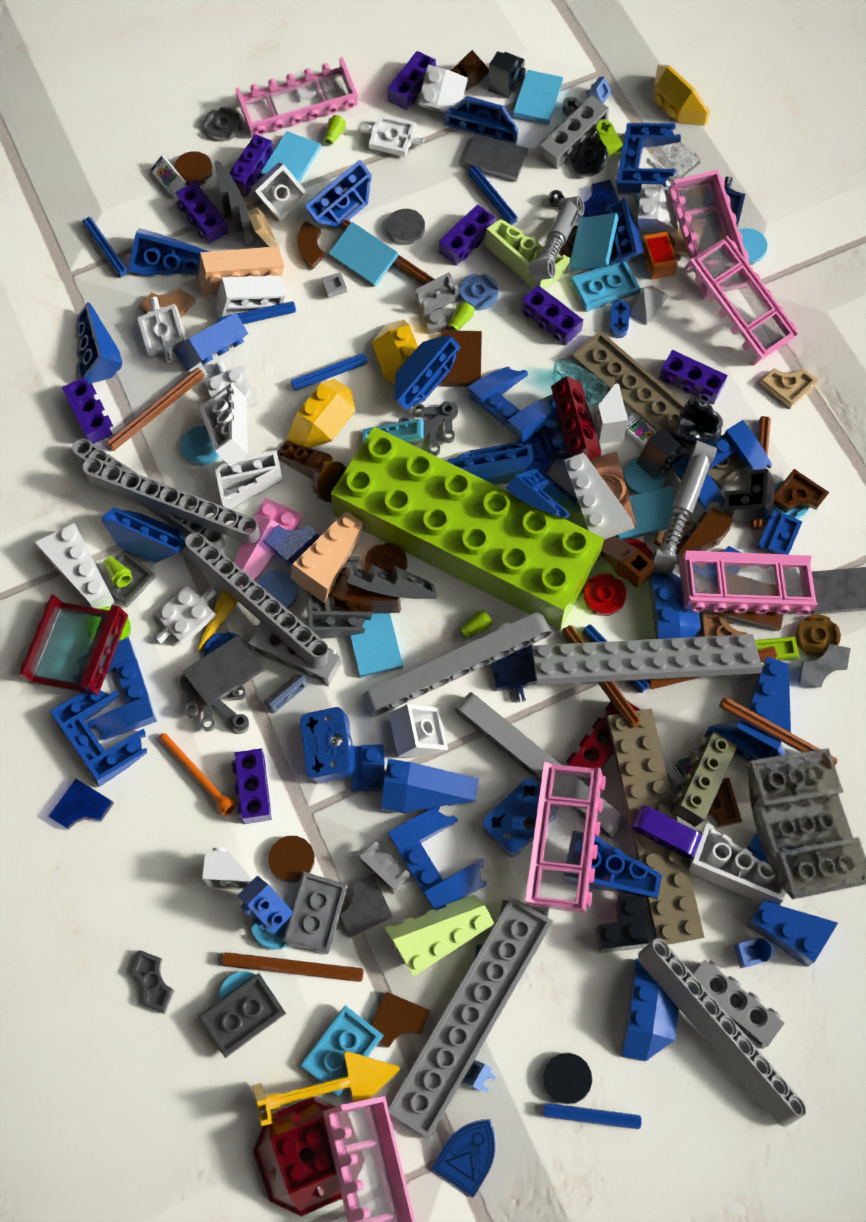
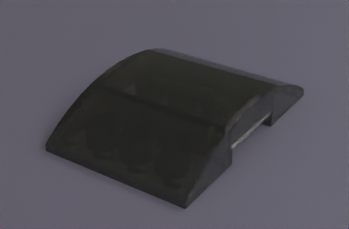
M829 748L750 760L748 762L749 796L758 837L772 871L790 898L794 900L866 885V856L860 838H853L839 797V794L844 791Z

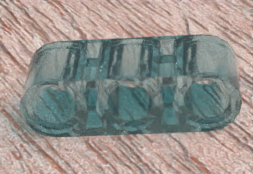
M559 359L555 362L552 375L555 383L565 376L583 382L582 386L586 401L593 405L601 403L607 392V384L604 380L569 360Z

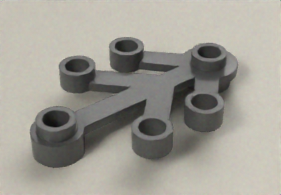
M449 401L441 403L439 407H424L420 403L413 406V415L417 418H421L424 415L436 416L432 420H423V435L425 439L430 434L428 453L438 456L440 454L438 426L444 421L445 430L442 433V439L446 443H452L455 439L452 421L458 415V407L455 403ZM404 416L399 418L398 422L408 421L410 419ZM451 434L452 437L447 438L445 435ZM421 441L410 442V444L417 446ZM436 447L438 450L432 451L431 448Z
M182 675L180 685L187 692V704L184 711L187 717L194 718L199 713L198 706L196 705V691L187 682L186 677ZM240 686L222 699L242 700L246 696L245 688ZM237 690L243 691L241 695L235 694ZM221 700L212 705L231 721V726L235 733L243 734L248 731L250 724L247 716L236 714ZM203 701L201 727L204 731L210 732L215 728L212 706L208 708ZM189 708L196 709L193 713L188 712ZM242 719L244 723L237 725L236 721ZM210 721L212 724L209 727H205L204 723Z

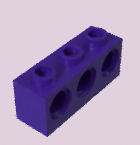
M416 51L388 86V102L407 111L411 104L413 105L416 102L418 95L422 91L428 65L436 67V59Z
M254 134L229 172L241 196L246 198L251 192V188L261 177V171L274 152L272 140Z
M196 181L176 192L178 199L176 201L177 207L181 212L184 211L186 213L187 220L191 225L196 226L197 233L202 239L205 238L210 244L229 233L225 218Z
M477 204L439 240V253L455 265L466 260L469 253L474 248H478L485 239L486 229L495 223V216Z
M537 285L522 299L521 311L524 316L535 321L542 330L548 331L556 341L567 345L582 331L584 319L541 286Z
M673 349L663 364L659 379L664 383L680 388L683 392L697 396L711 404H715L728 375Z
M85 377L62 387L88 441L94 444L113 435L110 429L113 424L108 415H103L102 411L105 408L100 399H95L94 395H97V392L92 383L88 384Z
M262 748L235 752V760H232L233 774L237 773L238 782H234L235 794L240 796V804H237L238 818H242L245 824L272 820L265 755ZM254 761V765L251 768H243L245 762ZM251 782L257 783L254 790H246L247 784ZM257 804L260 806L257 812H248L251 805Z

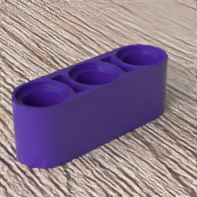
M644 805L640 806L631 826L635 832L687 858L694 857L702 838L699 832Z

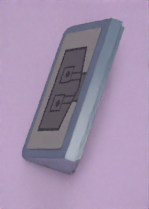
M300 674L294 675L264 700V704L272 713H276L307 687L305 677Z

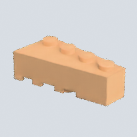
M279 246L200 253L197 275L202 297L217 294L222 277L271 275L281 276L282 278L284 263Z
M345 511L293 563L290 579L325 603L348 557H350L360 538L363 522L348 511Z

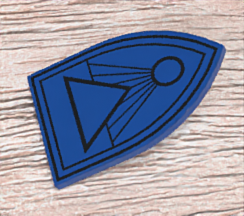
M477 1120L459 1128L446 1142L431 1168L434 1172L473 1198L486 1178L495 1157L496 1141L491 1120Z

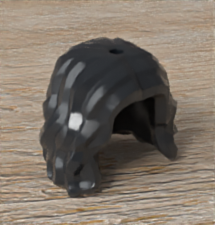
M694 397L687 401V404L684 405L680 412L675 433L678 440L685 442L687 445H694L696 440L706 444L713 443L721 435L723 419L720 414L714 411L711 405Z

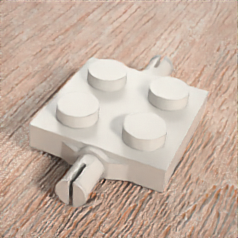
M380 114L373 126L362 124L360 132L371 134L369 149L405 157L411 144L421 146L424 144V138L414 136L416 122Z
M152 297L149 299L152 310L145 315L137 317L147 354L153 356L164 352L167 363L175 361L172 349L187 340L177 306L172 304L167 307H160L158 298Z
M219 361L221 368L218 362L215 364L219 374L204 381L211 398L232 383L245 396L246 406L257 402L242 365L226 370L223 361Z
M187 585L155 613L165 628L155 638L162 644L171 635L177 638L183 645L186 644L216 617V614L209 608L207 602L217 593L210 587L201 596Z

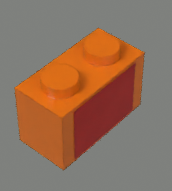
M667 231L644 235L642 242L644 253L641 256L645 257V268L647 272H650L651 279L674 276L678 263Z

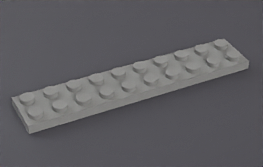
M753 634L532 645L537 685L757 674L762 672V664Z
M511 896L388 1108L390 1115L424 1137L431 1138L546 936L553 920Z

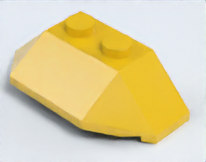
M657 65L653 94L655 103L665 110L668 116L677 123L706 125L710 110L704 105L697 91L670 65Z
M404 319L386 324L371 342L383 377L395 384L396 372L418 348L410 324Z
M335 379L320 383L296 413L286 438L287 441L309 448L332 442L356 411L351 388Z

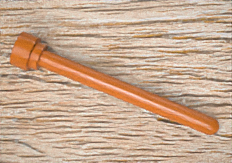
M166 733L159 735L160 741L216 801L217 810L222 816L229 815L236 808L237 803L231 797L223 796Z

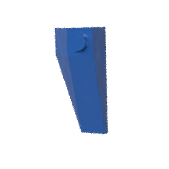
M87 302L77 316V337L81 338L80 347L77 348V354L81 355V363L77 364L79 379L85 377L87 383L90 384L113 378L115 373L121 369L123 363L118 347L91 303Z
M388 759L381 810L410 813L416 810H428L434 807L476 802L479 778L413 762Z
M573 831L566 864L580 865L584 833ZM595 836L594 845L598 846L597 858L592 859L591 868H595L594 882H589V888L658 899L662 874L642 862L632 859L622 853L623 851L610 846L603 839ZM564 872L562 882L578 886L579 874Z

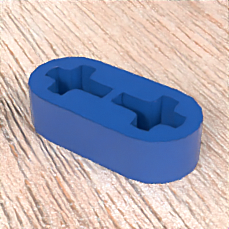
M616 301L611 307L610 334L615 338H623L628 332L630 308L625 301ZM618 309H622V316H618ZM618 323H621V330L617 328Z

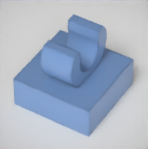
M598 77L595 83L591 84V89L586 91L588 97L593 95L603 104L612 92L605 77Z
M474 1060L462 1082L478 1091L488 1092L489 1088L484 1085L486 1079L494 1080L496 1077L491 1073L492 1068Z

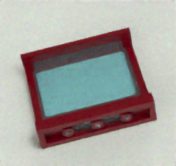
M51 594L45 605L42 618L37 625L34 638L29 645L26 658L21 665L19 675L30 683L98 696L129 615L117 605H111L110 610L63 603L55 595Z

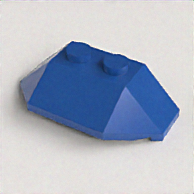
M466 96L445 112V126L516 145L518 143V128L503 105Z
M358 160L303 207L316 223L341 228V224L345 220H350L368 205L372 174L363 162Z
M625 197L607 206L606 214L616 213L618 216L609 263L626 262L644 253L637 223Z
M450 335L423 341L396 372L395 400L406 411L415 404L424 402L451 371L460 346Z
M509 443L470 450L456 458L449 459L448 462L494 485L507 484L511 482L515 475L523 473L533 461L532 445Z
M112 508L101 518V521L118 547L153 563L178 554L186 546L185 538L178 529L142 513L128 510L120 511L118 508Z
M653 572V575L649 578L656 639L695 637L701 629L699 612H694L692 609H684L680 577L674 573L668 576L660 572Z
M742 719L712 725L707 729L705 737L716 732L737 745L734 754L783 781H786L792 771L782 742Z
M635 959L621 1057L646 1062L675 1041L679 1008L645 970L639 959Z

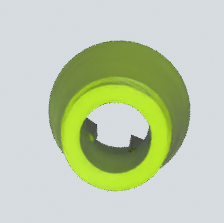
M333 115L329 118L323 139L325 143L334 145L346 128L344 118L339 115Z
M465 301L457 304L448 327L451 330H460L474 316L475 309Z
M112 556L104 560L103 565L114 585L125 587L131 582V571Z
M484 609L480 612L477 610L460 630L468 639L489 629L493 621Z

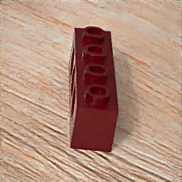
M565 376L551 385V390L570 458L585 453L591 461L601 455L583 386L581 382Z
M611 701L605 708L607 713L603 719L598 717L592 728L594 731L590 736L586 734L579 744L581 746L580 750L577 753L573 751L567 759L566 763L569 764L568 766L601 768L602 770L613 755L614 751L606 717L620 713ZM628 701V703L634 711L640 710L638 707H636ZM597 737H606L608 743L602 744L598 742ZM590 753L595 757V760L587 761L584 755ZM577 777L585 785L590 786L591 778Z

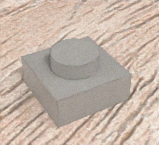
M341 272L322 277V283L328 298L347 292Z
M443 309L423 313L428 334L448 330Z

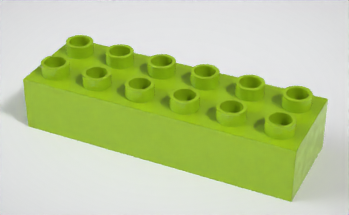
M375 426L331 492L335 517L339 518L345 511H348L363 522V531L386 543L398 545L404 552L530 615L541 612L547 624L559 630L598 563L604 542L603 537L560 516L537 509L518 499L512 493Z

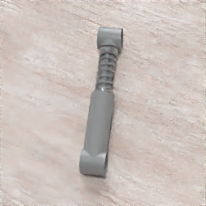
M581 196L561 198L559 200V212L547 235V242L537 260H531L529 263V274L533 281L553 279L555 277L556 257L561 247L565 245L577 217L582 216L584 213V203Z
M696 440L691 449L688 465L672 505L673 517L670 518L671 522L668 523L669 528L666 529L667 533L664 534L665 539H662L663 543H661L659 549L655 550L651 558L655 563L654 570L670 576L674 570L678 558L675 554L677 550L676 545L679 544L678 539L681 538L680 534L683 533L682 528L685 527L686 518H689V515H692L708 469L716 455V447Z

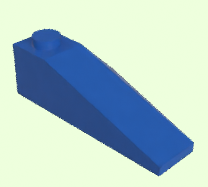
M139 228L135 233L128 271L146 276L183 273L198 274L200 253L210 251L160 233Z

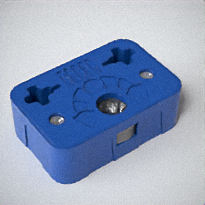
M333 707L304 714L300 719L307 775L318 784L353 777L356 773V763L354 760L350 721L346 713L339 707ZM339 740H342V742L340 743V745H339V746H336V744L338 743V741H339Z
M530 778L524 780L485 817L483 822L485 834L509 857L517 856L534 840L541 786ZM525 791H526L527 793H529V792L532 791V792H533V796H530V795H529V796H527V797H524V796H525ZM550 805L548 824L557 817L558 805ZM492 822L495 824L501 822L500 829L498 827L493 829ZM525 822L528 824L532 823L533 830L530 828L525 829Z

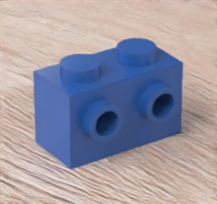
M258 875L237 895L243 902L240 907L249 916L254 914L256 918L253 921L263 931L267 928L274 934L294 914L271 886Z

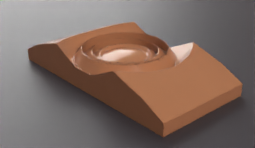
M617 451L594 458L590 462L629 514L636 528Z

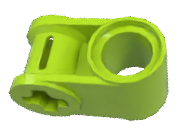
M608 120L599 121L596 126L597 133L595 138L601 140L608 148L609 158L620 155L623 145L613 124Z

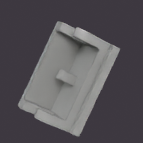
M449 272L415 290V303L423 313L440 310L459 299L457 283L453 285L452 275Z
M375 841L360 856V862L393 893L412 875L379 842Z

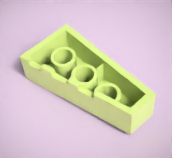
M502 219L486 229L484 245L533 289L537 285L545 289L566 274L570 258L565 255L563 257L558 255L555 260V277L553 279L533 281L529 274V263L531 260H537L540 257L544 246L540 245L534 237H526L522 234L523 231Z
M473 894L446 904L445 908L437 911L434 909L427 911L426 915L415 919L411 917L403 920L402 924L394 927L389 925L384 927L405 966L415 976L492 926L494 922L485 905Z

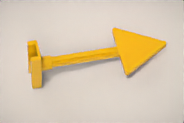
M345 1051L347 1076L279 1094L275 1092L266 1095L262 1083L252 1085L257 1102L255 1104L261 1125L272 1124L271 1110L279 1108L280 1105L347 1087L351 1089L353 1103L368 1100L398 1073L400 1068L398 1065Z

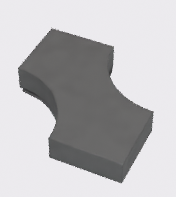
M827 644L819 658L813 661L801 662L798 683L822 687L825 678L830 673L836 670L848 669L851 648Z
M139 950L130 973L137 977L142 984L144 991L142 1005L165 1014L175 990L167 986L162 978L161 964L163 959Z

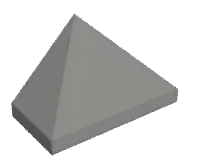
M652 285L644 287L630 315L647 325L669 295Z

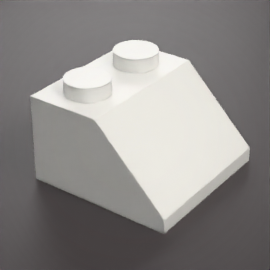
M428 65L419 99L420 106L425 109L445 113L448 108L463 99L468 78L447 69Z
M279 162L251 188L260 201L280 221L309 195L285 165Z
M642 184L638 211L639 232L667 231V233H678L679 223L668 188L663 185Z
M614 384L598 405L597 414H594V427L600 444L623 441L628 419L619 384Z
M406 704L389 713L397 755L399 757L415 758L448 750L439 708Z
M213 847L212 851L205 850L202 879L209 888L243 890L252 881L251 876L226 848Z

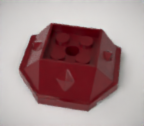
M314 1096L271 1114L272 1124L262 1126L253 1149L269 1201L301 1217L342 1199L323 1115L324 1111L336 1106ZM348 1113L339 1115L341 1127H349L351 1129V1136L344 1139L345 1144L358 1143ZM305 1148H311L314 1152V1158L310 1163H304L301 1159V1153ZM361 1151L353 1152L357 1155V1163L350 1165L354 1181L357 1180L365 1161Z

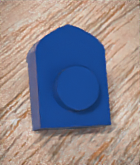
M756 938L733 945L740 968L767 962L772 957L774 947L763 938Z

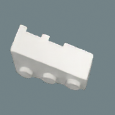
M281 276L222 277L215 304L219 317L281 304L284 302L286 294Z
M276 450L246 456L232 467L225 461L214 463L223 506L229 509L283 480Z

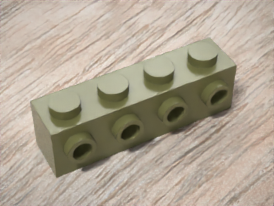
M713 732L708 737L704 736L697 747L700 749L698 755L696 754L689 764L692 768L681 781V785H683L682 790L677 792L672 801L675 805L671 813L694 827L706 819L737 748V745L716 732Z

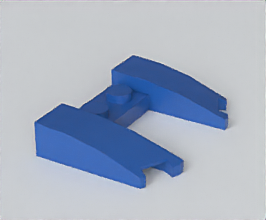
M627 123L616 181L617 193L641 192L642 184L663 185L666 187V181L670 176L674 177L676 169L640 168L643 148L681 142V135H674L673 130L676 128L675 123Z
M507 366L479 379L468 387L470 399L524 442L556 418L558 412L553 394L536 401L521 411L504 398L502 394L528 376V371L526 370L516 371Z
M743 420L727 429L718 440L708 444L717 448L716 455L708 471L735 453L748 470L765 469L766 466L771 469L773 465L763 447ZM690 453L676 461L672 469L681 481L689 462ZM707 472L697 501L704 510L708 508L707 503L719 502L720 508H723L724 497Z
M540 467L515 475L505 488L525 503L566 519L570 513L564 508L575 513L581 510L580 506L577 505L579 503L578 499Z
M129 637L118 642L107 674L117 671L127 704L87 722L91 729L96 726L103 732L101 736L103 741L157 722L134 647ZM87 656L78 660V664L81 665L80 674ZM75 676V683L78 681L79 676Z
M101 690L98 696L79 693L50 710L52 719L62 734L69 740L98 787L119 775L147 753V748L142 749L141 738L146 737L144 729L105 751L86 724V720L120 697L119 693L113 690L111 695Z
M434 807L388 832L389 838L410 873H412L413 878L431 908L435 911L445 908L446 904L468 897L486 886V881H481L480 868H485L483 859L443 880L421 843L458 822L457 817L454 815L449 818L439 812L440 807Z

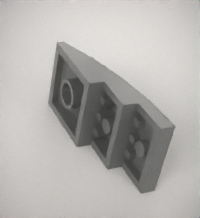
M215 161L225 217L233 216L236 232L243 231L246 246L254 245L250 220L241 193L219 161Z
M348 563L344 570L347 583L368 591L409 599H436L438 596L432 582L397 566H394L392 572L389 573L371 564L367 572Z

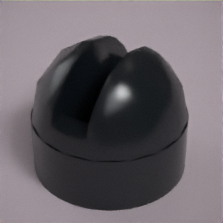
M560 190L551 191L548 197L550 204L553 207H559V200L564 198V195ZM556 194L558 197V201L554 200V195Z

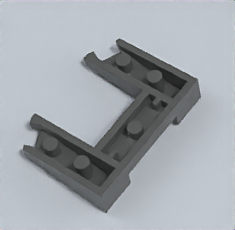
M359 556L348 557L336 582H338L342 575H345L344 570L348 563L358 567L356 563L360 561ZM306 590V624L321 639L345 637L365 632V628L362 626L365 620H371L372 612L330 611L329 595L326 602L323 603Z

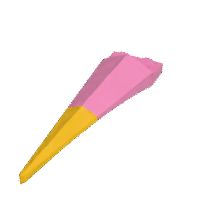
M268 498L263 500L257 513L253 516L257 521L260 531L259 539L254 543L242 542L234 561L254 581L294 536L303 519L302 514ZM248 528L247 532H251L253 528ZM222 589L213 610L216 617L208 623L198 646L199 652L203 650L207 641L214 635L238 603L224 589Z

